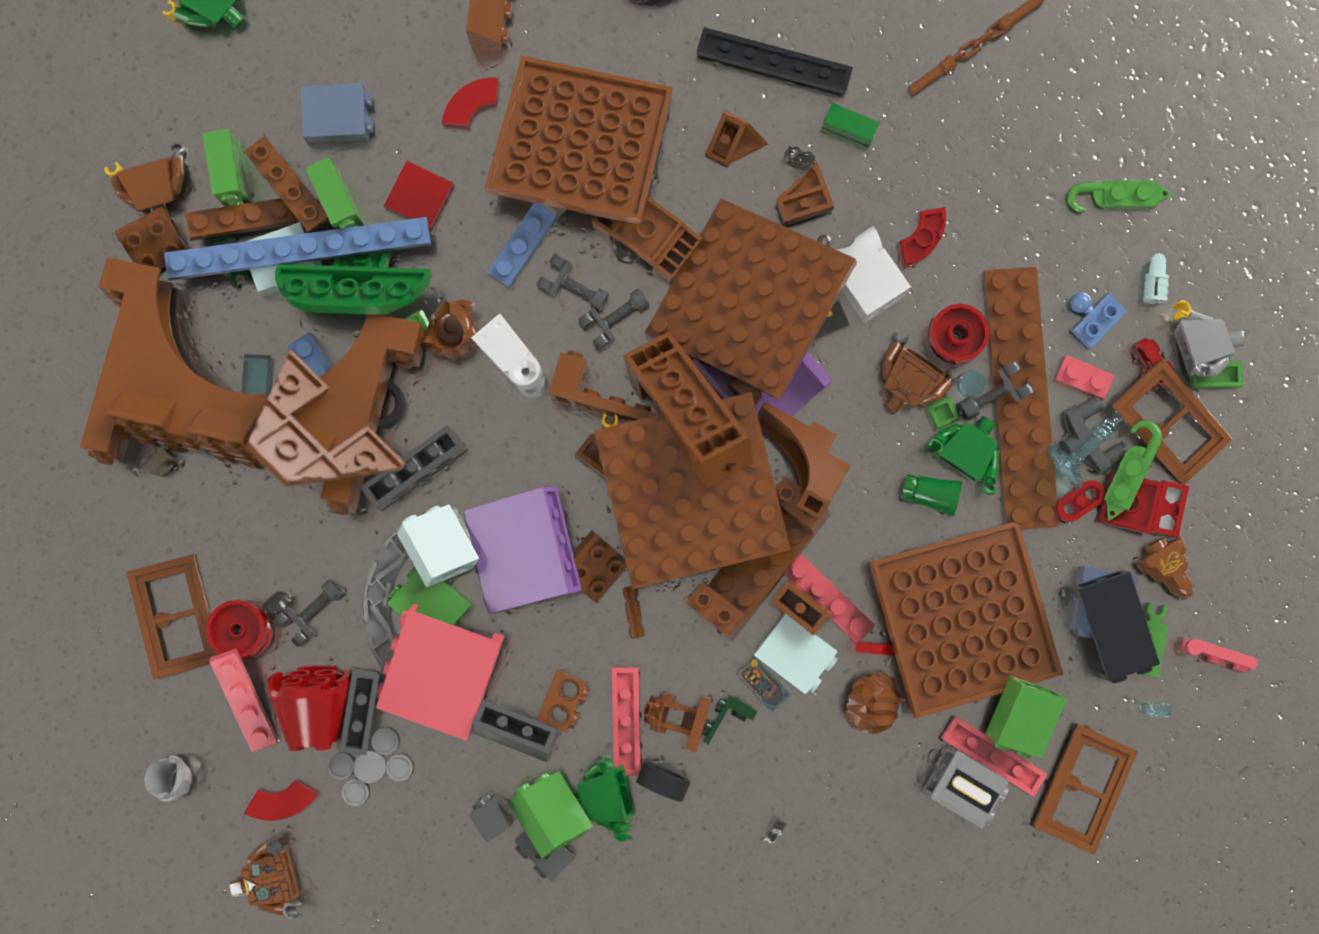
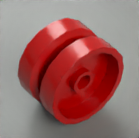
M962 303L949 305L941 310L929 324L926 333L927 348L932 356L942 364L949 366L965 365L975 359L986 347L990 334L988 322L982 312L973 306ZM953 332H957L960 335V340L953 336Z
M241 600L226 601L217 606L210 614L206 625V636L211 648L218 654L237 649L242 661L251 660L262 655L270 646L274 635L273 622L268 612L259 605ZM239 626H241L242 631H241V633L238 635V634H237V630H238Z

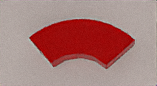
M499 78L478 79L458 90L445 108L442 125L468 128L471 118L478 110L486 106L497 105Z
M945 207L920 211L918 226L915 232L910 237L898 242L903 268L919 263L936 248L945 230Z
M862 641L856 643L855 652L895 656L892 644Z
M294 780L287 789L280 792L269 793L259 789L244 814L265 821L286 819L308 807L319 793L298 780Z

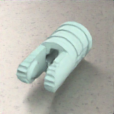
M1156 253L1151 257L1149 273L1145 274L1143 301L1146 303L1163 304L1167 303L1169 275L1166 274L1165 263L1167 261L1165 255ZM1155 282H1158L1157 295H1154Z

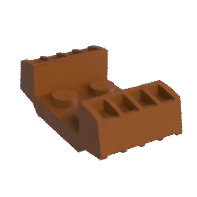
M648 196L641 225L595 216L592 219V223L598 231L607 238L611 239L613 237L652 265L653 271L667 281L674 277L702 240V237L690 229L683 221Z

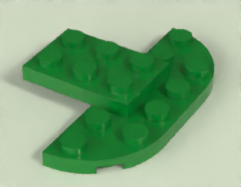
M391 250L335 258L333 266L277 264L275 280L282 297L293 307L305 312L389 314L410 304L424 293L432 279V273L430 269L388 268L393 252Z

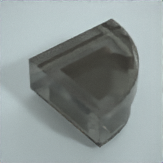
M775 816L763 840L769 844L775 843L777 836L781 835L786 826L785 822Z

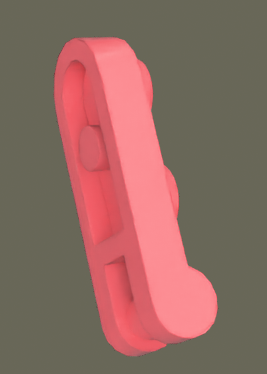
M1184 639L1179 646L1184 654H1203L1208 656L1207 661L1223 665L1225 661L1233 664L1232 669L1249 674L1250 669L1256 670L1258 659L1198 639Z

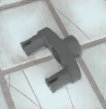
M1093 396L1077 407L1073 405L1064 410V419L1070 436L1061 441V446L1071 461H1075L1083 456L1095 471L1104 474L1112 469V465L1123 459L1127 450L1121 453L1119 451L1127 447V444L1121 441L1105 452L1101 451L1085 424L1086 419L1104 410L1102 403L1094 408L1091 407L1100 401L1097 396Z

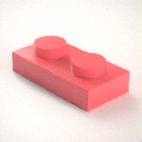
M1065 355L1054 380L1104 400L1115 375Z

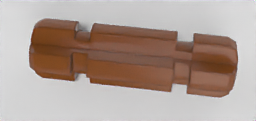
M632 586L623 588L624 599H626L627 622L630 624L629 635L631 638L643 637V626L640 624L642 622L640 605L636 598L638 597L637 588L632 589Z

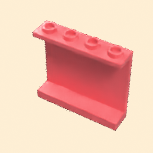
M413 604L408 611H403L399 625L403 627L400 635L396 634L392 642L391 650H394L393 658H388L385 664L383 674L387 676L385 682H380L377 688L376 698L379 700L376 708L467 741L472 732V722L484 698L505 636L494 633L491 639L418 613L419 605Z

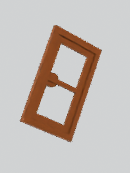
M1162 358L1126 391L1112 407L1132 428L1137 422L1144 421L1133 408V405L1160 380L1164 382L1184 407L1166 424L1157 423L1161 430L1162 439L1169 435L1170 428L1188 411L1211 437L1184 464L1161 440L1155 456L1180 484L1185 485L1230 443L1232 438ZM1145 427L1138 429L1135 433L1148 445L1152 436L1151 431Z
M192 554L127 571L153 680L210 665V658L219 654L211 648L206 636V625L210 616V610L196 555ZM184 572L194 609L171 615L159 612L153 616L145 582ZM195 614L204 651L165 661L156 626L158 628H165L170 624V620Z
M1076 723L1032 827L1095 855L1138 751ZM1084 743L1118 758L1104 794L1082 785L1080 779L1071 774ZM1065 788L1069 791L1080 789L1101 799L1086 835L1052 820Z

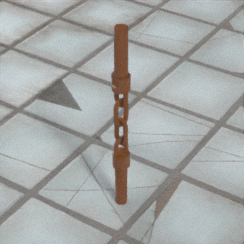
M1028 0L1012 13L1005 14L989 26L984 35L965 43L959 48L956 55L953 57L948 55L939 62L938 66L908 86L909 91L915 95L941 75L947 74L957 67L956 63L962 58L967 59L981 49L983 43L990 38L999 37L1016 25L1019 19L1046 0ZM998 25L1001 30L994 34L995 31L992 29ZM974 43V47L977 48L965 55L966 51L964 49Z

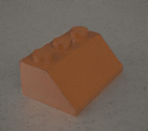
M470 0L466 32L472 49L503 52V44H508L509 28H505L506 19H511L512 3H508L509 0Z

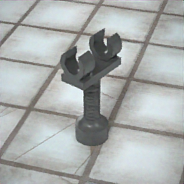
M553 254L549 263L561 272L554 283L541 276L536 284L538 285L537 287L555 297L560 287L564 285V287L589 299L591 302L590 307L601 311L609 297V293L600 288L597 291H593L579 284V282L570 279L567 275L572 268V263Z
M638 288L629 294V302L625 303V305L623 304L605 318H601L595 308H593L578 319L583 329L597 321L605 332L593 340L598 350L615 340L614 335L609 330L610 325L623 318L631 310L639 309L642 311L649 306L648 301Z
M1017 360L998 370L1004 381L1000 386L998 385V387L993 388V390L991 389V391L986 392V394L979 396L977 399L967 397L960 401L970 420L980 415L979 410L983 405L985 406L990 401L992 402L997 397L999 398L1004 393L1006 394V392H1010L1016 402L1035 392L1030 383L1016 391L1008 376L1021 369Z
M328 579L321 586L323 589L322 594L310 603L301 614H298L291 606H287L274 618L273 622L279 628L285 626L291 619L301 628L291 639L297 647L302 646L315 633L306 623L307 620L320 607L322 608L328 600L336 601L344 594L340 587L331 579Z

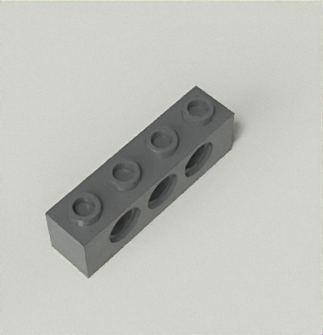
M447 425L401 458L405 462L402 470L379 473L362 485L361 489L375 509L381 511L467 449L453 429Z

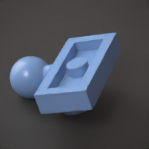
M1084 292L1074 294L1070 300V306L1075 312L1085 314L1070 331L1088 349L1093 348L1127 312L1110 293L1105 294L1094 307L1091 306L1090 296Z

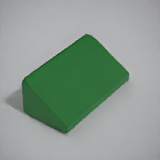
M832 103L822 127L870 146L880 122Z

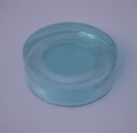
M976 370L964 372L963 378L958 381L959 391L967 397H975L985 388V379Z
M1144 702L1143 712L1150 716L1169 717L1171 715V705L1161 702Z

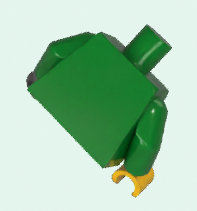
M169 0L167 3L172 7V10L170 12L162 11L170 20H179L188 25L209 27L210 25L215 27L223 18L235 28L244 18L242 14L232 7L237 0H178L177 5Z

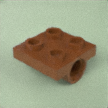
M163 207L115 230L116 237L134 263L161 269L166 266L164 253L188 250L177 225L170 216L168 217Z
M592 530L573 552L582 592L597 603L627 567L626 560Z

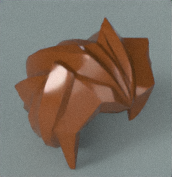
M468 300L444 301L440 305L439 310L434 312L429 320L426 336L423 340L429 351L435 355H444L455 361L459 355L469 353L470 347L477 348L476 343L471 338L477 332L473 325L474 320L470 316L471 309L475 303Z
M886 671L880 675L873 672L871 677L865 676L854 683L852 686L853 691L848 695L849 702L846 704L848 709L846 716L849 722L859 731L871 734L881 733L893 727L892 723L898 717V704L906 700L898 692V679L889 677Z

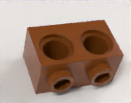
M557 670L536 721L557 728L565 733L569 727L574 729L580 715L575 712L579 702L585 703L590 690L586 688L587 681ZM572 682L576 685L577 693L575 696L567 697L563 694L562 687L564 683ZM556 707L563 708L567 713L566 719L562 722H557L552 717V711Z

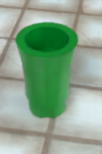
M907 474L901 499L913 501L914 504L926 506L954 517L960 497L962 481L936 479L921 475L918 477Z

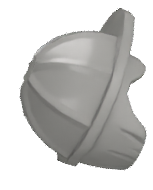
M171 755L166 759L153 761L145 774V789L161 802L176 800L190 789L192 771L178 756Z

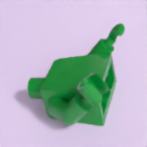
M982 416L975 427L968 422L963 425L953 424L940 430L923 447L924 451L927 448H931L934 451V455L931 458H939L973 482L978 483L983 479L984 485L990 489L988 490L984 486L981 487L983 493L987 495L995 493L996 488L994 485L999 473V451L996 449L998 442L989 436L996 425L989 418Z
M609 758L597 760L586 770L584 779L577 783L578 792H573L590 821H595L597 825L612 831L617 842L630 840L632 836L628 834L627 829L631 828V823L623 822H626L636 812L624 764L614 767L613 762Z

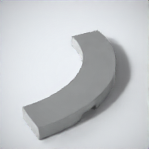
M400 527L384 542L375 560L372 562L363 592V623L365 624L367 640L382 670H384L388 658L392 659L394 654L391 646L395 638V632L392 626L390 605L387 604L391 600L389 594L392 592L401 566L409 556L397 535Z

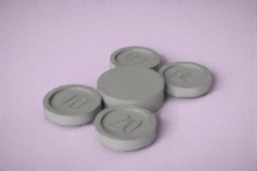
M390 728L377 730L372 737V747L374 750L367 751L366 755H359L355 761L351 755L343 752L336 753L329 759L328 771L332 777L342 780L348 778L354 772L358 778L349 780L342 788V798L348 805L359 806L363 804L369 796V787L366 783L379 781L384 777L385 773H387L389 778L398 782L404 781L411 776L413 763L408 756L397 754L392 756L388 762L383 756L393 753L399 745V737L394 730Z

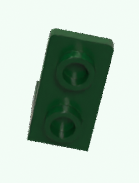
M728 695L726 699L721 697L714 710L718 713L714 722L709 720L702 731V735L705 736L703 742L709 745L729 708L733 709L731 715L743 722L747 718L753 721L758 711L731 695Z

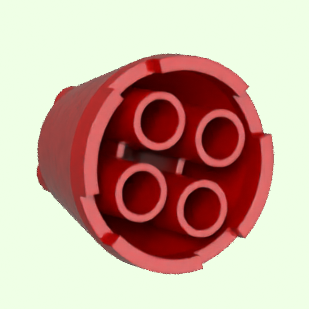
M310 665L297 667V670L291 671L286 675H283V672H276L268 677V693L285 742L288 744V750L301 751L305 748L315 747L318 751L331 749V743L340 738L350 686V672L348 670L338 672L336 671V666Z

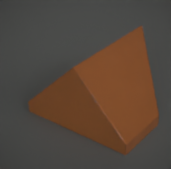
M724 110L705 155L728 166L730 163L769 144L747 121Z

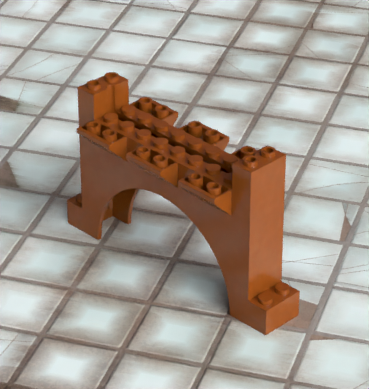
M107 257L99 288L120 310L80 447L88 452L87 456L95 458L98 463L112 465L113 462L123 463L131 435V437L139 439V443L148 446L160 443L164 444V448L177 452L180 451V448L191 451H199V448L208 449L210 454L215 455V459L223 462H231V459L241 461V464L247 467L256 468L257 464L263 465L249 451L247 444L270 393L248 394L231 391L214 385L191 371L180 355L172 334L170 298L173 283L159 280L160 268ZM367 314L364 326L350 350L335 366L319 377L329 387L327 393L292 417L327 452L336 448L365 426H368L376 434L393 363L396 362L397 366L405 369H411L412 366L420 367L425 347L423 340L426 336L421 323L380 314ZM365 476L322 481L324 485L320 499L326 502V507L330 508L332 513L347 516L348 512L356 513L362 490L361 486Z

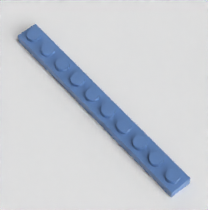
M423 217L349 227L342 231L341 229L166 252L164 255L167 279L171 281L274 267L277 264L288 265L431 245L428 219Z

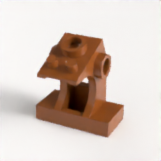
M660 693L659 698L651 696L650 701L644 707V722L651 725L650 730L665 734L666 729L688 735L686 749L697 752L711 699L700 696L696 709L674 702L675 697ZM669 708L685 711L681 726L666 722Z

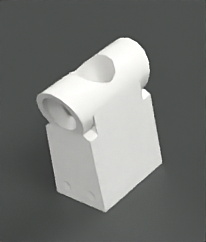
M874 226L856 236L850 246L836 249L857 260V264L842 291L863 323H866L908 295L911 286L887 251L882 247L880 237Z
M498 314L471 337L478 348L524 396L537 398L547 390L548 379L540 364L501 314Z

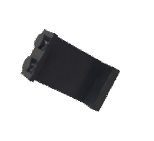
M1119 570L1072 586L1075 597L1082 601L1104 671L1100 672L1101 678L1112 683H1119L1125 681L1127 675L1133 673L1145 674L1153 670L1152 667L1160 664L1131 572Z

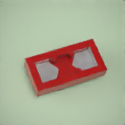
M1162 480L1160 482H1163L1164 485L1152 533L1179 538L1189 486Z

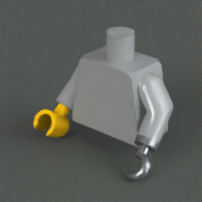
M1181 300L1172 305V308L1177 310V313L1173 315L1174 319L1183 320L1175 329L1174 334L1188 376L1197 375L1199 377L1215 378L1228 366L1229 360L1234 354V347L1244 344L1243 334L1239 330L1228 332L1222 319H1213L1212 317L1191 310L1187 301Z

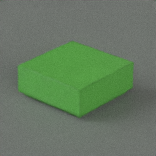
M950 396L924 407L935 431L961 420Z

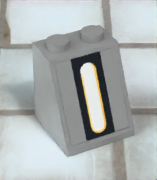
M948 746L922 793L983 829L985 824L989 825L996 813L993 809L997 802H1002L1009 791L1007 787L1009 781L962 752Z

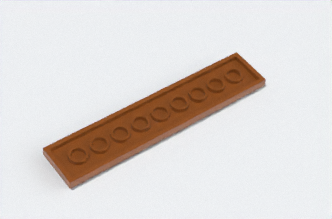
M1037 267L984 270L983 281L986 316L990 332L988 340L992 386L995 388L1004 382L998 370L1017 360L1021 369L1008 376L1016 391L1029 383L1035 390V392L1018 402L1015 401L1010 392H1006V394L1004 393V395L994 400L1004 524L1016 522L1020 524L1021 529L1059 527V516L1056 511L1057 491Z

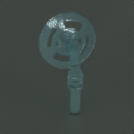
M1117 411L1098 426L1094 431V435L1076 453L1066 454L1063 450L1052 444L1047 446L1048 453L1056 467L1076 489L1083 487L1082 478L1078 467L1082 465L1081 461L1099 444L1106 442L1116 431V426L1122 421L1123 418Z

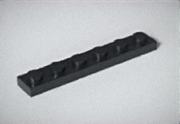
M703 27L697 48V55L841 94H846L853 69L851 66Z

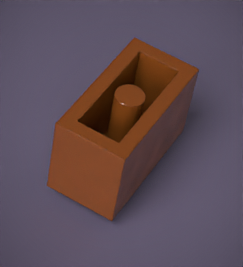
M793 580L787 581L771 601L813 636L819 633L833 615L831 610Z

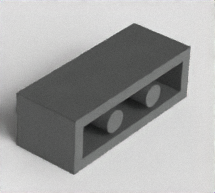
M350 668V686L337 749L343 753L366 755L379 674L376 671Z
M482 700L472 722L473 734L547 762L557 739V728Z

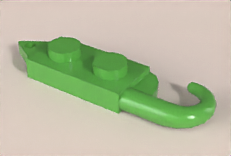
M1156 180L1080 182L1070 188L1067 200L1070 207L1077 212L1086 211L1084 207H1080L1075 201L1076 195L1080 192H1092L1095 203L1102 207V209L1155 208L1159 202L1170 197L1173 193L1156 184Z
M1139 421L1130 430L1131 433H1135L1138 429L1145 427L1151 431L1152 436L1146 448L1134 446L1126 451L1104 498L1107 503L1108 520H1112L1125 510L1129 511L1161 444V430L1152 421ZM1110 511H1114L1115 515L1111 516Z

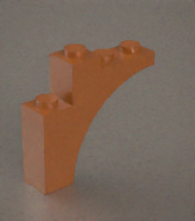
M764 401L757 414L760 428L764 434L770 437L784 451L794 466L800 485V497L797 507L821 519L851 466L828 453L837 434L816 422L810 427Z

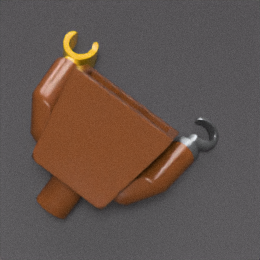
M179 143L172 144L170 146L171 150L175 148H180V150L174 152L170 159L166 157L128 169H123L115 162L117 168L114 172L105 167L104 170L111 178L116 196L128 206L135 207L137 211L150 208L151 212L163 207L169 217L165 203L176 199V195L181 191L184 179V161L181 156L185 152L184 146Z

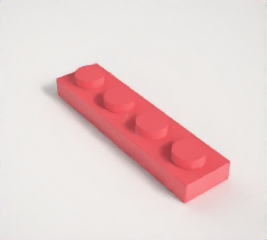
M802 554L799 555L785 573L789 580H793L833 612L829 619L853 642L858 643V641H861L876 626Z
M237 649L211 657L210 665L251 752L277 744L278 738Z
M639 667L612 668L614 767L624 764L626 776L639 775L641 771Z
M957 716L952 718L941 736V739L1033 797L1047 776V773L1009 749L1008 751H1003L993 746L994 741Z

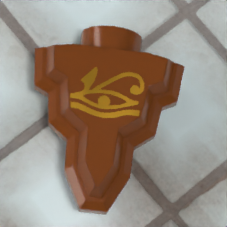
M1180 536L1170 542L1160 538L1146 546L1144 549L1147 555L1136 563V566L1143 575H1150L1156 583H1165L1169 591L1182 600L1193 595L1192 582L1186 572L1189 564L1185 556L1187 547L1182 537Z

